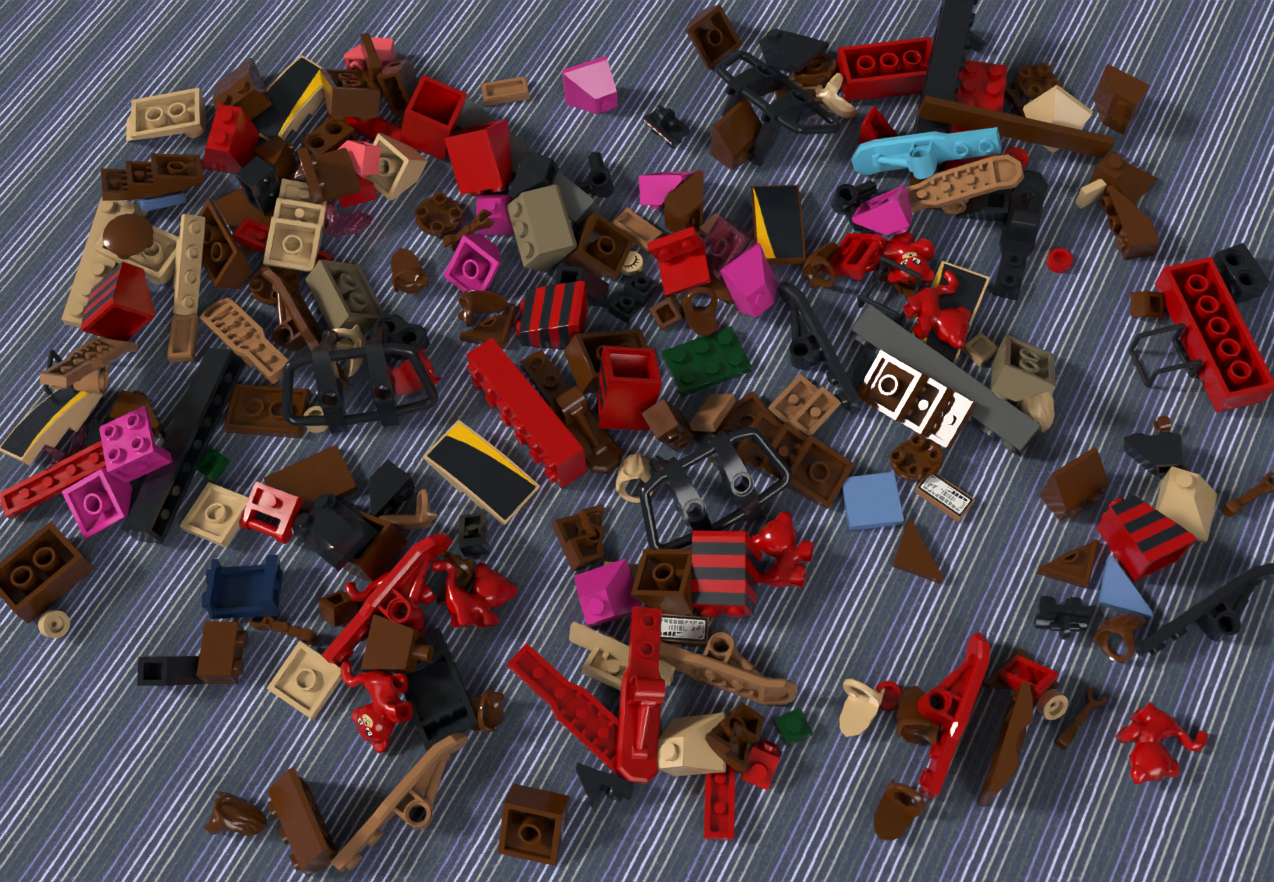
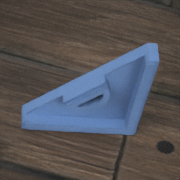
M183 192L134 200L143 212L187 202L186 195Z
M1108 556L1105 563L1098 605L1125 613H1139L1144 618L1150 619L1153 615L1152 610L1112 556Z

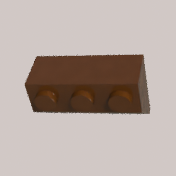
M208 199L198 216L205 217L202 264L215 287L241 289L251 270L213 200Z
M292 767L268 790L271 801L267 802L273 817H279L282 827L278 828L285 845L289 843L292 848L293 854L289 856L295 870H301L305 875L310 876L331 865L330 862L338 854V851L308 782Z

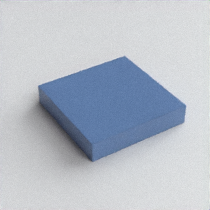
M894 472L847 477L841 490L849 531L903 525L904 517Z

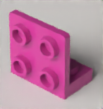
M144 406L99 428L107 473L126 483L172 462L171 453L155 444L149 411Z

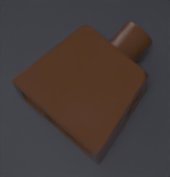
M408 59L386 64L377 75L393 115L405 113L419 83L414 67Z
M373 615L361 669L368 671L414 672L417 660L424 662L432 660L434 647L433 645L422 644V632L399 623H394L378 615Z

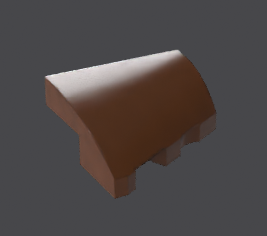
M603 504L582 509L579 514L556 519L552 523L572 572L588 567L603 558L604 546L601 541L604 536L602 514L605 512V507Z
M740 703L706 734L705 740L725 763L740 773L747 769L752 744L760 740L764 716L744 703Z

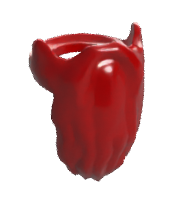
M422 349L417 353L435 385L442 380V377L434 376V367L429 359L423 357L426 349ZM409 359L393 370L392 373L396 379V395H409L416 390L424 388Z

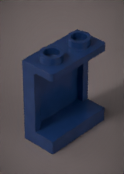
M278 554L267 555L265 565L222 567L218 559H212L211 567L206 571L207 590L202 594V606L204 609H207L210 618L278 616L284 572Z

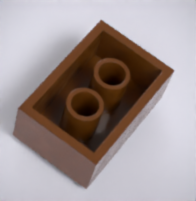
M50 521L0 562V597L16 615L29 624L95 568Z

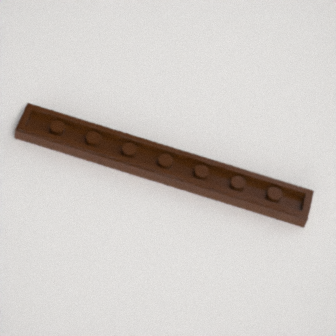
M925 96L918 109V118L972 130L998 127L999 136L1104 158L1114 144V137L931 96Z

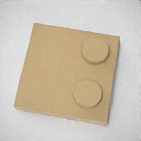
M208 482L180 524V527L190 534L226 548L240 527L239 521L248 497Z
M299 641L266 689L314 720L342 680L341 668L336 664L328 663L321 654Z

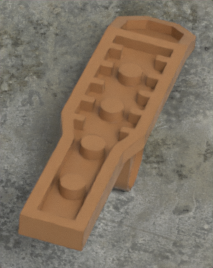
M1007 154L988 157L933 174L921 183L906 187L911 211L913 213L926 208L941 207L949 215L962 213L965 211L966 203L970 198L1001 189L1015 188L1024 179L1021 162Z
M228 297L218 300L203 311L199 317L202 323L207 325L236 355H239L250 369L255 366L272 384L283 378L284 365L289 360L267 340L263 328L233 300Z
M96 337L68 353L66 359L41 372L40 384L51 385V388L57 390L67 389L73 384L74 389L77 391L104 394L109 384V366L111 362L127 352L135 353L138 350V343Z
M719 632L712 635L703 655L684 650L675 643L667 644L660 641L659 659L667 661L675 667L676 671L684 673L699 682L764 705H783L795 700L798 689L795 683L787 679L764 677L756 670L753 664L738 653L737 647L734 646L733 638L727 633ZM724 648L727 651L721 653L717 652L715 649Z
M455 733L434 744L330 863L342 873L346 869L351 871L362 859L360 853L367 845L372 847L381 838L383 833L380 830L395 814L415 830L427 828L432 822L433 803L442 781L441 776L445 765L450 760L451 754L457 752L468 743V736L464 733ZM415 808H424L427 812L425 819L419 823L411 821L412 811Z

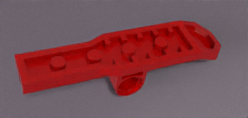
M441 532L428 536L413 545L366 599L359 612L321 656L328 663L341 665L345 660H349L354 654V648L368 638L373 615L380 617L385 615L392 622L405 626H411L418 622L421 614L418 599L426 580L425 575L429 564L435 560L436 556L450 547L453 539ZM406 605L408 608L407 615L401 618L400 610Z
M640 606L632 608L628 666L621 678L616 769L628 782L648 783L659 772L657 761L661 705L665 697V680L661 678L659 672L662 609Z
M980 632L975 633L969 638L966 658L963 660V663L955 671H952L937 687L922 695L917 703L918 711L923 717L943 726L938 742L935 741L930 749L929 758H931L929 767L923 770L919 778V784L922 785L919 794L927 799H932L940 793L957 744L966 727L989 665L990 644L986 635ZM930 697L938 702L939 709L932 707Z
M526 643L506 666L550 706L557 721L599 758L617 777L625 779L616 769L619 719L584 687L569 682Z

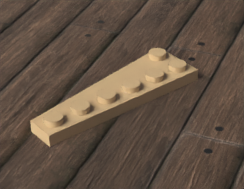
M101 197L61 319L65 325L81 328L91 289L119 265V263L97 253L95 250V244L102 236L105 227L115 217L120 216L122 212L145 217L148 211L143 212L138 204L127 201H103Z

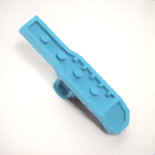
M998 127L951 134L934 131L876 139L862 143L852 155L851 160L854 171L865 176L908 168L910 172H913L915 178L924 179L935 173L938 164L949 160L1001 154L1002 146Z

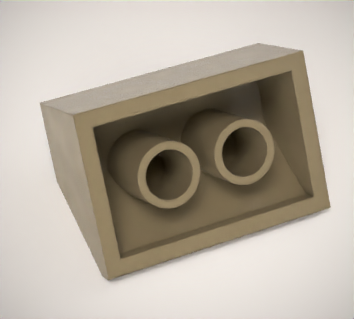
M554 184L522 192L507 206L524 268L547 273L577 247L559 185Z
M319 260L305 279L330 330L336 328L352 329L358 324L361 332L365 333L373 327L384 311L358 264Z
M1006 334L992 360L991 392H994L997 397L1003 400L1010 399L1017 402L1054 390L1056 386L1054 354Z

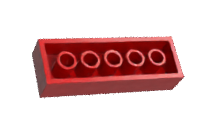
M965 60L962 72L959 71L957 79L961 80L958 93L953 96V101L1002 112L1008 66ZM951 125L949 134L973 130ZM997 154L949 160L944 162L943 171L997 156Z
M1212 257L1164 267L1155 282V286L1158 292H1163V303L1173 324L1183 323L1185 325L1180 338L1191 361L1197 359L1203 361L1197 374L1216 413L1265 402L1274 391V379Z
M490 338L466 354L469 363L466 367L472 376L470 378L472 385L477 391H483L486 395L484 398L491 409L496 408L500 412L499 417L507 428L509 426L513 428L516 440L521 446L526 445L529 448L530 457L537 465L539 463L542 464L545 468L544 473L552 484L556 482L562 489L587 472L584 448L493 338Z

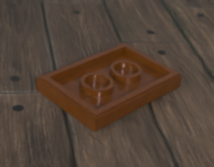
M242 188L214 202L232 233L235 232L245 217L270 227L271 218L274 216L275 211L274 208L264 216L248 203ZM239 243L246 256L257 252V250Z
M236 383L223 429L226 433L301 439L304 426H293L283 419L281 413L282 387ZM293 388L292 413L294 415L304 416V413L308 410L311 398L310 389Z
M752 391L734 403L717 430L710 432V434L717 436L719 431L728 434L735 430L747 428L760 410L775 420L777 419L755 392ZM693 431L695 436L698 432L702 434V431ZM736 441L732 444L735 449L740 441ZM709 456L708 458L718 469L715 459Z
M337 444L264 477L267 486L304 499L298 515L302 514L319 495L332 493L337 499H340L358 490Z

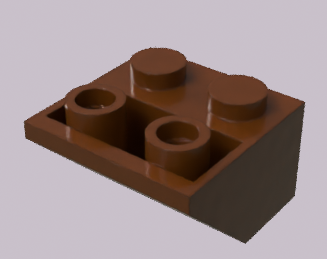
M700 170L693 175H689L684 183L675 190L668 192L664 198L665 228L671 233H676L692 226L699 233V227L703 224V172Z

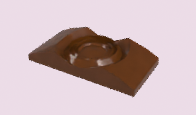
M1022 681L1010 699L978 805L985 807L1006 785L1019 767L1018 756L1024 742L1026 727L1033 721V698L1030 683Z

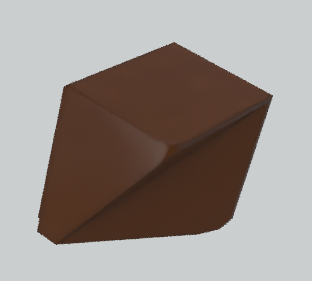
M1131 292V317L1163 318V292Z
M675 295L649 308L661 330L685 317L684 311Z
M343 590L318 600L321 618L334 627L351 621L358 613L357 602H354Z

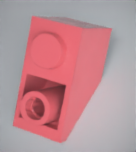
M371 37L382 70L386 64L396 61L397 52L393 38ZM361 44L344 54L347 70H366L368 72Z
M347 140L338 148L347 149L356 175L367 178V175L378 174L382 146L365 141Z

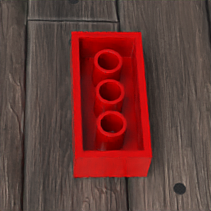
M931 37L839 47L837 73L842 74L843 77L841 84L843 98L849 102L921 93L932 48Z

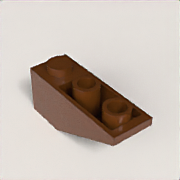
M1113 185L1107 186L1104 195L1101 197L1100 204L1102 210L1107 214L1109 229L1114 232L1116 247L1121 251L1124 260L1153 255L1160 240L1152 220Z

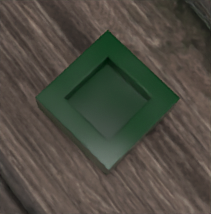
M210 447L200 460L196 470L215 482L224 472L230 460Z
M800 707L774 719L773 723L787 748L813 735V731Z

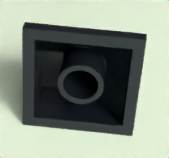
M779 29L770 30L759 41L767 65L800 72L829 47L828 42Z

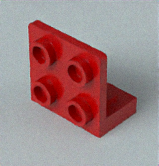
M693 226L648 242L649 252L659 262L663 292L666 297L711 282L705 243Z

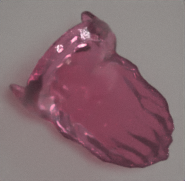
M327 201L326 212L329 223L326 229L323 230V233L334 238L357 234L371 224L373 217L364 213L339 216L334 202Z
M84 421L78 432H76L65 453L46 444L42 449L48 452L50 464H56L82 450L87 436V422Z

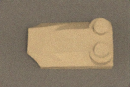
M200 88L131 100V114L127 119L126 141L182 133L187 137L196 138L206 130V106Z
M151 225L154 231L153 246L139 254L130 256L128 259H120L116 254L112 253L104 244L103 234L95 244V250L97 253L119 264L123 261L143 268L145 276L153 284L159 285L168 282L174 275L176 243L180 237Z

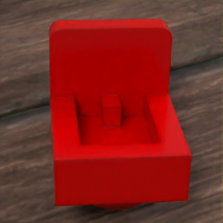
M768 740L754 743L750 752L747 769L743 771L741 779L768 790L783 751L778 749L777 744Z

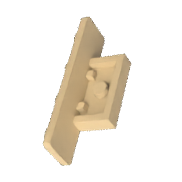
M189 214L181 215L180 238L176 243L173 289H175L174 314H197L205 217Z
M573 622L570 626L569 641L591 651L582 666L581 673L621 691V678L628 666L629 646L619 642L612 636H605L596 632L587 625ZM659 659L661 678L665 680L666 685L670 686L675 667L667 661Z

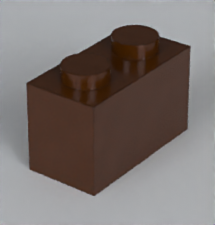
M205 621L197 669V677L204 684H238L239 675H242L244 672L243 648H246L248 643L247 631L239 622Z

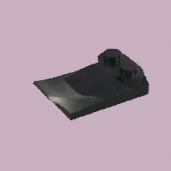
M332 493L319 495L302 514L296 517L293 524V531L297 538L338 572L378 534L374 527L340 502Z

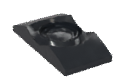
M439 627L424 634L422 638V644L433 645L434 647L432 660L430 662L417 660L414 672H396V674H405L407 677L408 688L404 696L406 701L412 704V717L424 748L427 751L434 744L452 734L464 733L478 726V718L473 703Z

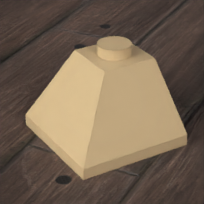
M1058 85L1029 102L1023 108L1026 118L1079 130L1093 113L1092 110ZM1042 145L1052 153L1059 150L1058 148Z
M378 133L373 143L382 146L378 174L367 175L365 179L373 182L375 188L388 200H394L419 180L428 160L414 148L382 133Z
M1171 466L1162 479L1155 509L1192 533L1197 541L1206 543L1209 537L1217 493L1199 474Z
M723 712L673 718L658 739V769L674 777L726 772V763L711 749L705 737L727 714Z

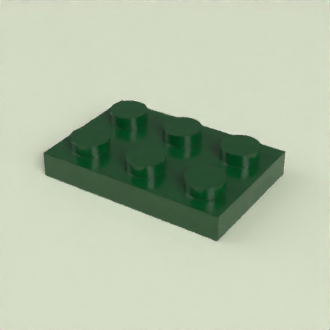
M732 326L716 331L706 337L702 336L661 351L662 359L680 397L752 371V366Z

